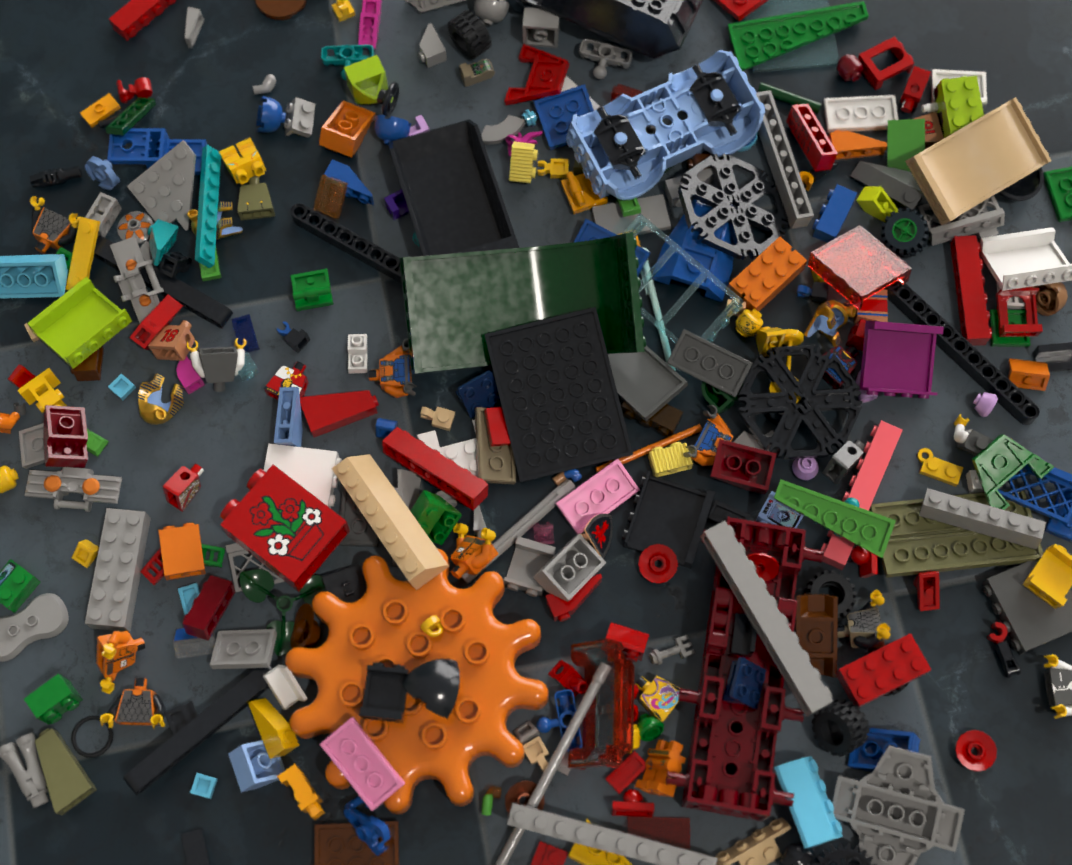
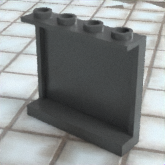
M1038 560L1025 562L992 576L982 583L984 594L992 601V609L996 615H999L1001 623L1006 626L1011 638V645L1016 652L1018 651L1019 655L1072 632L1071 589L1065 595L1067 601L1064 606L1054 609L1022 585Z

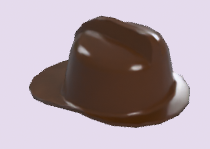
M308 603L303 604L297 611L291 636L292 649L295 647L315 648L320 638V627L317 621L314 620V611Z

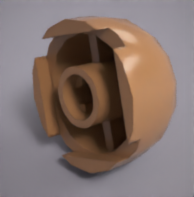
M1062 282L1032 286V288H1039V291L1036 293V306L1038 307L1037 312L1041 315L1051 316L1059 312L1066 305L1068 293Z

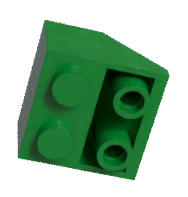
M423 490L410 510L430 540L440 545L444 543L462 516L456 508L441 496Z

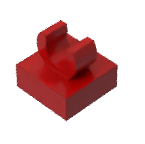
M19 364L8 380L20 389L36 376Z

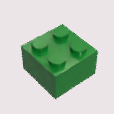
M57 674L24 698V701L35 717L48 725L58 722L64 713L76 709L79 706V702L83 700L72 683L60 674Z

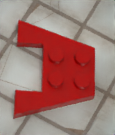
M523 44L519 60L520 62L533 63L525 88H508L504 100L506 106L560 94L569 68L568 60Z

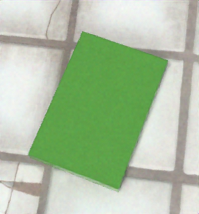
M925 119L888 120V167L911 172L905 161L925 150Z

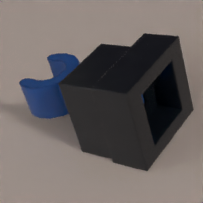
M814 282L813 289L804 285H798L797 297L811 296V302H817L821 305L827 302L829 283Z
M283 321L286 329L280 330L277 328V332L281 336H286L284 339L287 345L299 353L310 341V338L303 329L299 332L294 328L291 330L289 324Z

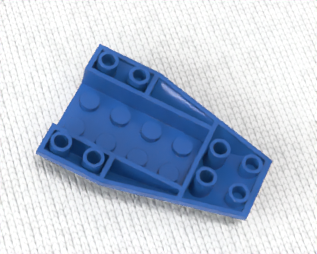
M696 199L692 201L694 212L698 217H703L714 209ZM683 215L662 246L652 280L669 285L671 279L704 289L706 290L704 297L722 302L733 269V257L701 243L705 237L698 240L697 238L700 233L698 231L691 233V229L694 226L688 229L685 215ZM728 223L714 232L716 238L734 245Z

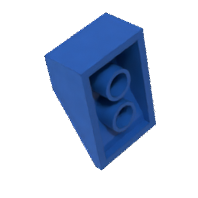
M869 728L868 739L865 743L850 753L848 767L873 772L889 745L918 753L920 739L914 732Z

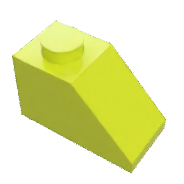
M865 186L856 200L865 213L885 222L887 216H891V212H898L897 206L882 186Z

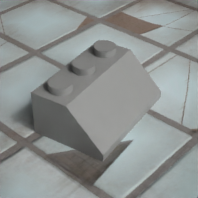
M579 533L547 562L533 578L546 592L568 602L606 562Z

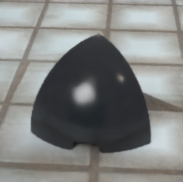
M452 659L432 660L413 669L401 683L414 699L418 698L426 703V709L448 719L459 692V666L457 661Z

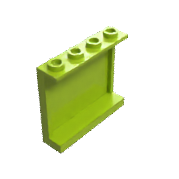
M85 277L27 324L34 335L74 369L130 324L132 320L126 309L121 310L98 291L89 278Z

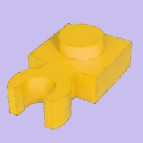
M550 159V163L543 160L538 161V167H544L542 170L538 169V175L544 176L550 173V178H567L569 159Z

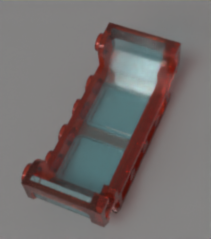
M602 639L571 644V659L576 666L585 668L584 681L589 686L601 662L612 668L583 719V749L573 748L568 754V768L585 770L586 768L604 766L619 767L622 764V757L633 749L634 664L632 660L625 658L621 651L624 649V646L619 641Z

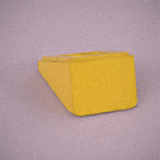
M87 539L80 541L73 553L72 559L82 566L89 568L98 556L99 547Z

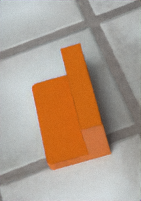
M1009 359L1010 371L1007 378L1014 385L1024 389L1046 390L1050 378L1047 363Z

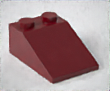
M719 439L710 477L765 495L769 489L777 453Z

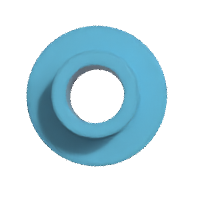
M528 109L525 110V113L522 114V118L526 121L525 124L528 127L531 125L535 126V121H537L535 113L533 111L530 112Z

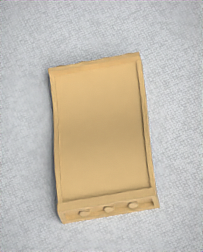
M1015 97L905 162L940 224L944 225L1051 162L1047 150L1042 145L1038 134L1033 129L1031 121L1024 113L1022 105Z

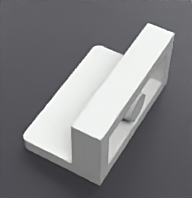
M278 664L263 675L283 710H287L298 701L305 702L308 700L294 675L285 665Z

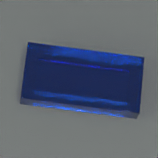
M250 314L231 319L236 338H238V344L243 345V339H246L247 343L243 348L245 354L259 350Z

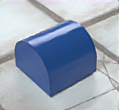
M378 418L375 425L376 437L386 438L398 427V421Z

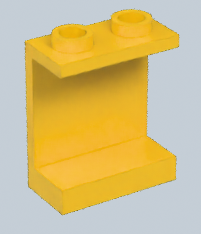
M1053 544L1047 547L1022 585L1054 609L1064 606L1067 601L1065 595L1072 586V556L1061 545Z

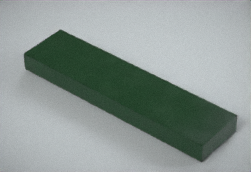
M138 97L106 127L107 134L124 136L156 105L155 99Z

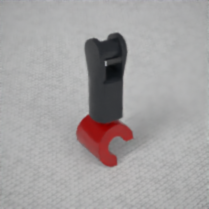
M1000 622L991 624L992 629L997 630L999 635L997 636L992 633L986 637L989 641L996 643L994 647L1006 677L1009 679L1011 675H1020V668L1013 656L1008 641L1003 640L1008 633L1006 626ZM1011 660L1013 666L1008 668L1006 662Z

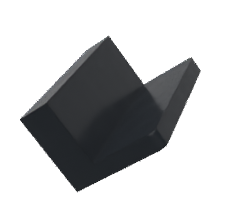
M1072 342L1039 345L1033 352L1034 361L1047 363L1049 372L1072 370Z
M735 614L730 650L732 655L751 657L755 652L757 632L746 614Z

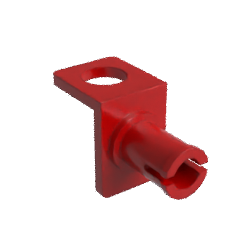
M560 660L548 673L551 678L558 681L566 690H572L574 697L578 693H586L589 688L588 683L574 667L563 660ZM564 667L561 673L556 674L559 668Z

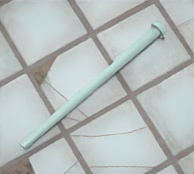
M647 259L641 275L646 295L650 296L657 322L655 325L659 332L667 363L671 355V349Z

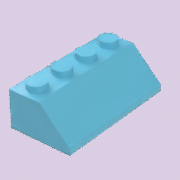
M64 254L0 256V298L61 297L64 295L68 275Z
M812 756L803 757L774 767L783 792L794 793V798L789 799L794 800L793 806H789L804 848L822 845L843 837L841 824L835 818L833 813L834 806L826 795L825 783L819 777L817 772L818 765L812 759Z

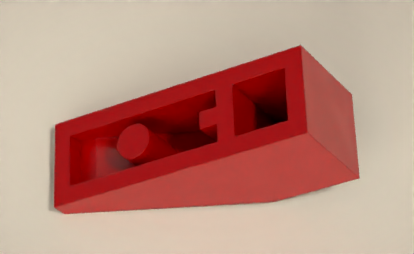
M601 574L593 576L568 602L552 594L545 595V601L554 622L557 620L563 622L571 618L570 615L580 607L601 583Z

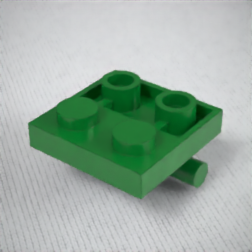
M327 269L291 275L292 294L297 311L334 305Z

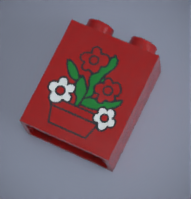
M273 464L266 472L259 469L251 476L247 483V488L250 491L240 502L237 499H233L224 507L220 514L224 521L220 525L228 537L299 592L348 535L350 530L344 518Z

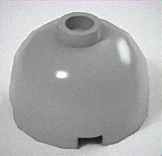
M474 1V13L482 20L484 25L492 26V23H499L506 17L509 8L507 1Z

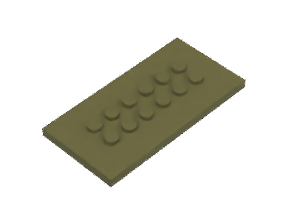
M1025 490L1017 492L1020 499L1027 500ZM984 492L954 495L988 505ZM923 499L871 504L870 506L871 512L896 520L883 558H881L886 578L933 571L945 572L1019 564L1039 560L1043 555L1041 544H1039L1036 550L919 516ZM1005 499L1010 505L1005 509L1006 511L1033 518L1029 508Z

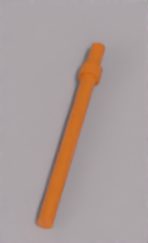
M700 424L636 450L633 452V456L620 458L619 460L623 465L649 454L655 447H665L701 432L702 427ZM614 460L608 461V463L596 467V472L598 473L600 470L605 468Z

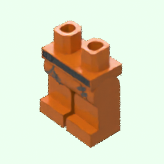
M658 739L656 748H649L647 754L650 756L646 760V770L643 779H637L635 788L651 795L673 798L677 786L666 784L667 772L681 773L682 764L686 760L685 757L681 756L684 745L676 741L670 740V742Z

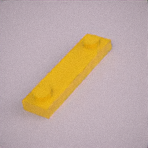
M80 217L66 290H70L85 277L89 278L101 221Z

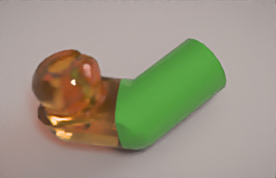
M489 787L483 796L482 815L492 814L493 798L501 797L502 789L500 787Z

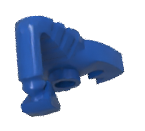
M358 795L345 805L344 815L356 829L359 839L366 842L375 855L379 856L389 848V846H384V843L390 839L389 828L380 819L364 815V813L354 809L361 803H365ZM379 837H382L383 839L381 843H379L377 840Z

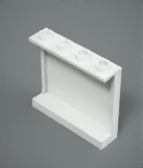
M1053 227L984 237L980 240L981 249L979 254L1002 291L1072 281V264L1068 262L1054 242L1055 230Z
M268 444L264 471L266 472L274 464L331 508L335 504L334 488L338 487L339 481L331 468L340 463L342 459L337 451Z

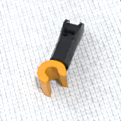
M835 162L831 170L814 171V169H811L808 172H800L802 182L806 185V190L809 191L813 183L833 171L838 166V163Z

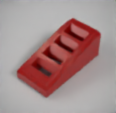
M161 548L140 571L154 586L164 577L163 563L160 561L162 558ZM156 563L162 568L160 571L154 566ZM150 569L157 574L155 577L148 572Z

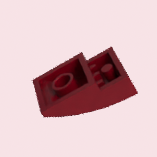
M45 405V466L85 468L88 461L86 444L88 433L85 407Z

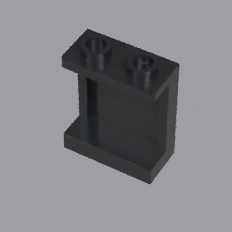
M383 663L367 665L363 705L360 707L359 716L362 719L403 723L407 691L401 682L410 673L409 670L405 669L403 665H393V668L385 667Z

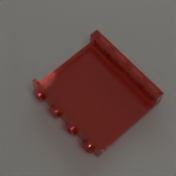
M860 225L810 252L808 266L812 271L816 272L858 310L862 308L865 299L894 282L900 281L902 284L908 282L912 270L907 263Z

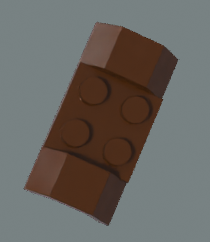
M827 594L796 596V600H798L796 635L799 639V645L802 650L808 653L811 665L819 671L820 675L837 678L835 673L837 672L838 597Z

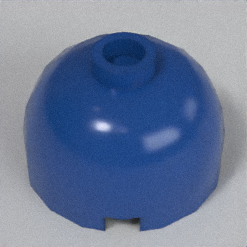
M261 96L260 101H263V105L258 107L256 126L260 125V127L257 129V132H275L279 129L281 123H285L286 113L282 111V106L277 100Z
M385 115L376 116L374 129L378 138L384 141L383 144L389 146V141L409 135L411 128L409 121L394 116L385 119Z

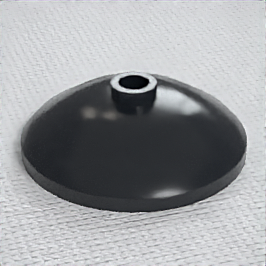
M1040 167L998 193L1013 201H1025L1033 198L1043 186L1044 175L1042 168Z

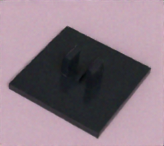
M360 565L322 577L326 592L334 594L340 600L347 603L361 599L367 589Z

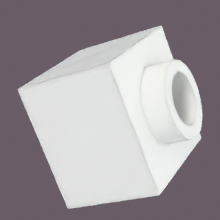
M969 470L966 474L969 493L984 492L976 470Z

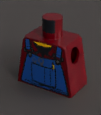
M839 345L829 350L831 354L828 359L830 360L834 353L851 375L858 364L854 359L859 354L858 350L854 346H850L845 351ZM828 368L825 370L822 378L833 389H840L844 384L841 378L833 369Z

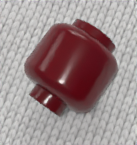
M847 54L838 60L837 71L844 81L854 82L861 77L863 65L855 55Z

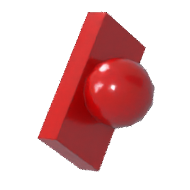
M860 546L854 547L851 551V559L859 565L860 577L867 578L877 575V556Z
M630 789L626 791L623 795V802L612 801L613 816L653 817L654 803L643 802V796L638 790Z

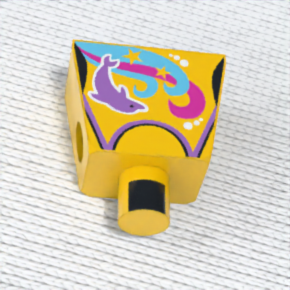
M641 676L635 683L643 692L639 702L652 716L658 718L661 722L665 721L680 702L678 701L680 688L659 676H656L651 683Z

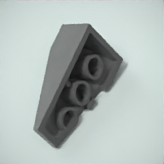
M859 161L850 175L851 178L865 186H882L894 204L904 210L906 208H910L911 211L915 210L924 197L913 174L909 171Z

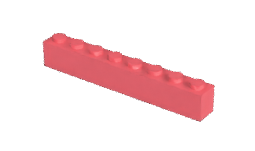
M882 420L878 426L874 425L870 434L873 437L871 443L867 441L863 452L866 455L864 459H859L856 469L859 471L857 476H852L849 482V486H852L850 492H845L842 499L843 502L851 497L856 498L860 503L859 507L869 511L903 429ZM829 530L827 534L830 537L828 543H823L821 550H824L822 562L843 570L855 543L844 537H838Z

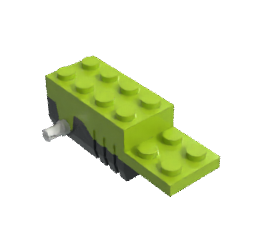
M977 76L945 78L933 90L935 103L922 105L921 107L923 113L937 112L943 137L946 138L984 116L982 105H987V98H981Z

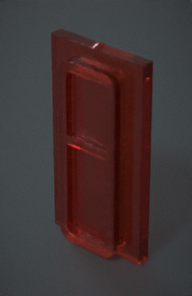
M627 817V833L690 849V818Z

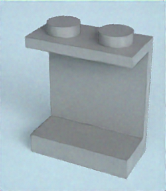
M518 536L507 576L504 577V585L512 591H518V589L526 591L525 594L532 597L542 596L544 589L533 576L554 557L556 547Z

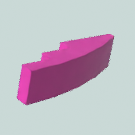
M363 0L358 45H372L373 49L376 50L382 0Z

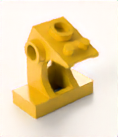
M50 368L18 389V392L29 405L38 401L35 405L42 413H44L45 405L67 406L62 400L64 396L58 388L54 390L61 382Z

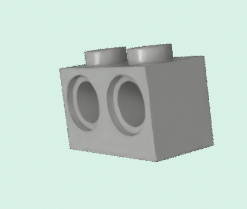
M100 192L85 218L101 221L98 235L105 238L122 208L116 198Z

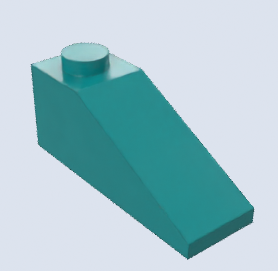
M159 219L154 225H150L148 235H150L149 246L154 265L158 266L163 254L168 253L175 244L179 226Z

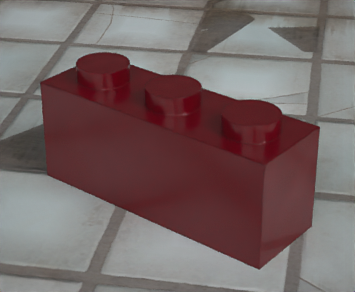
M210 575L207 582H204L198 598L194 599L191 610L183 618L182 624L188 635L209 640L236 593L232 581Z

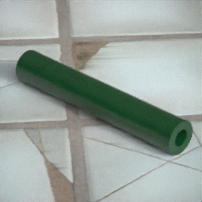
M763 82L759 86L758 92L771 90L775 99L792 105L809 104L812 111L817 114L820 110L822 103Z

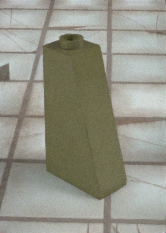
M53 728L42 731L39 734V738L35 740L36 748L54 811L59 815H64L97 789L60 733Z

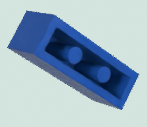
M838 184L835 190H830L827 196L829 202L827 205L823 204L819 213L822 216L820 220H815L812 227L815 230L813 237L828 244H834L854 203L857 192Z

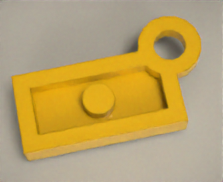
M928 448L919 450L917 458L922 463L919 474L955 487L958 485L963 467L933 457L932 451ZM922 453H927L928 458L924 459Z

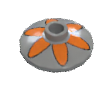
M134 211L120 219L117 230L121 240L135 236L137 243L141 244L150 238L148 230L150 225L154 224L146 213Z

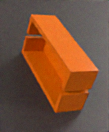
M778 237L729 283L726 293L733 299L742 300L744 294L743 301L746 302V309L760 311L804 270L807 259L796 250L792 252V246L782 237Z

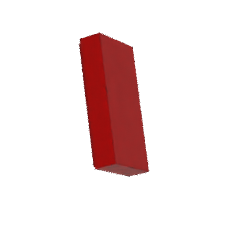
M502 407L486 408L484 413L490 446L509 445L511 442Z
M634 751L605 780L620 794L646 769V762Z

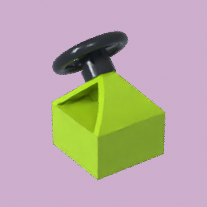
M378 55L344 67L348 88L355 103L382 104V114L385 117L390 116L398 101L399 84L393 82L388 87L386 73Z

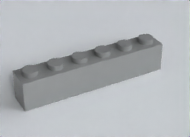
M927 488L919 516L1036 550L1043 539L1046 522L929 488Z

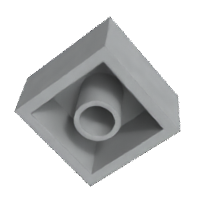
M535 7L524 8L523 44L535 47L558 48L560 17L543 9Z

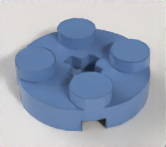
M92 156L86 162L85 170L93 181L97 179L100 182L99 186L101 188L112 190L120 182L119 177L112 170V164L105 159L103 161Z

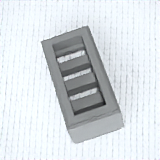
M191 7L187 9L185 40L189 48L194 46L204 21L200 9Z

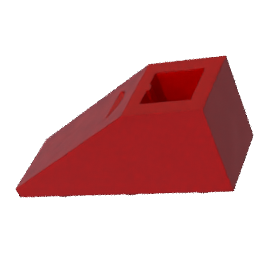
M168 294L140 323L129 338L142 348L150 350L148 345L172 322L183 305Z

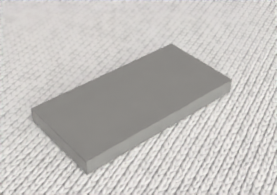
M663 194L638 198L641 213L623 217L618 202L592 207L595 223L616 235L634 229L637 230L638 235L671 229Z

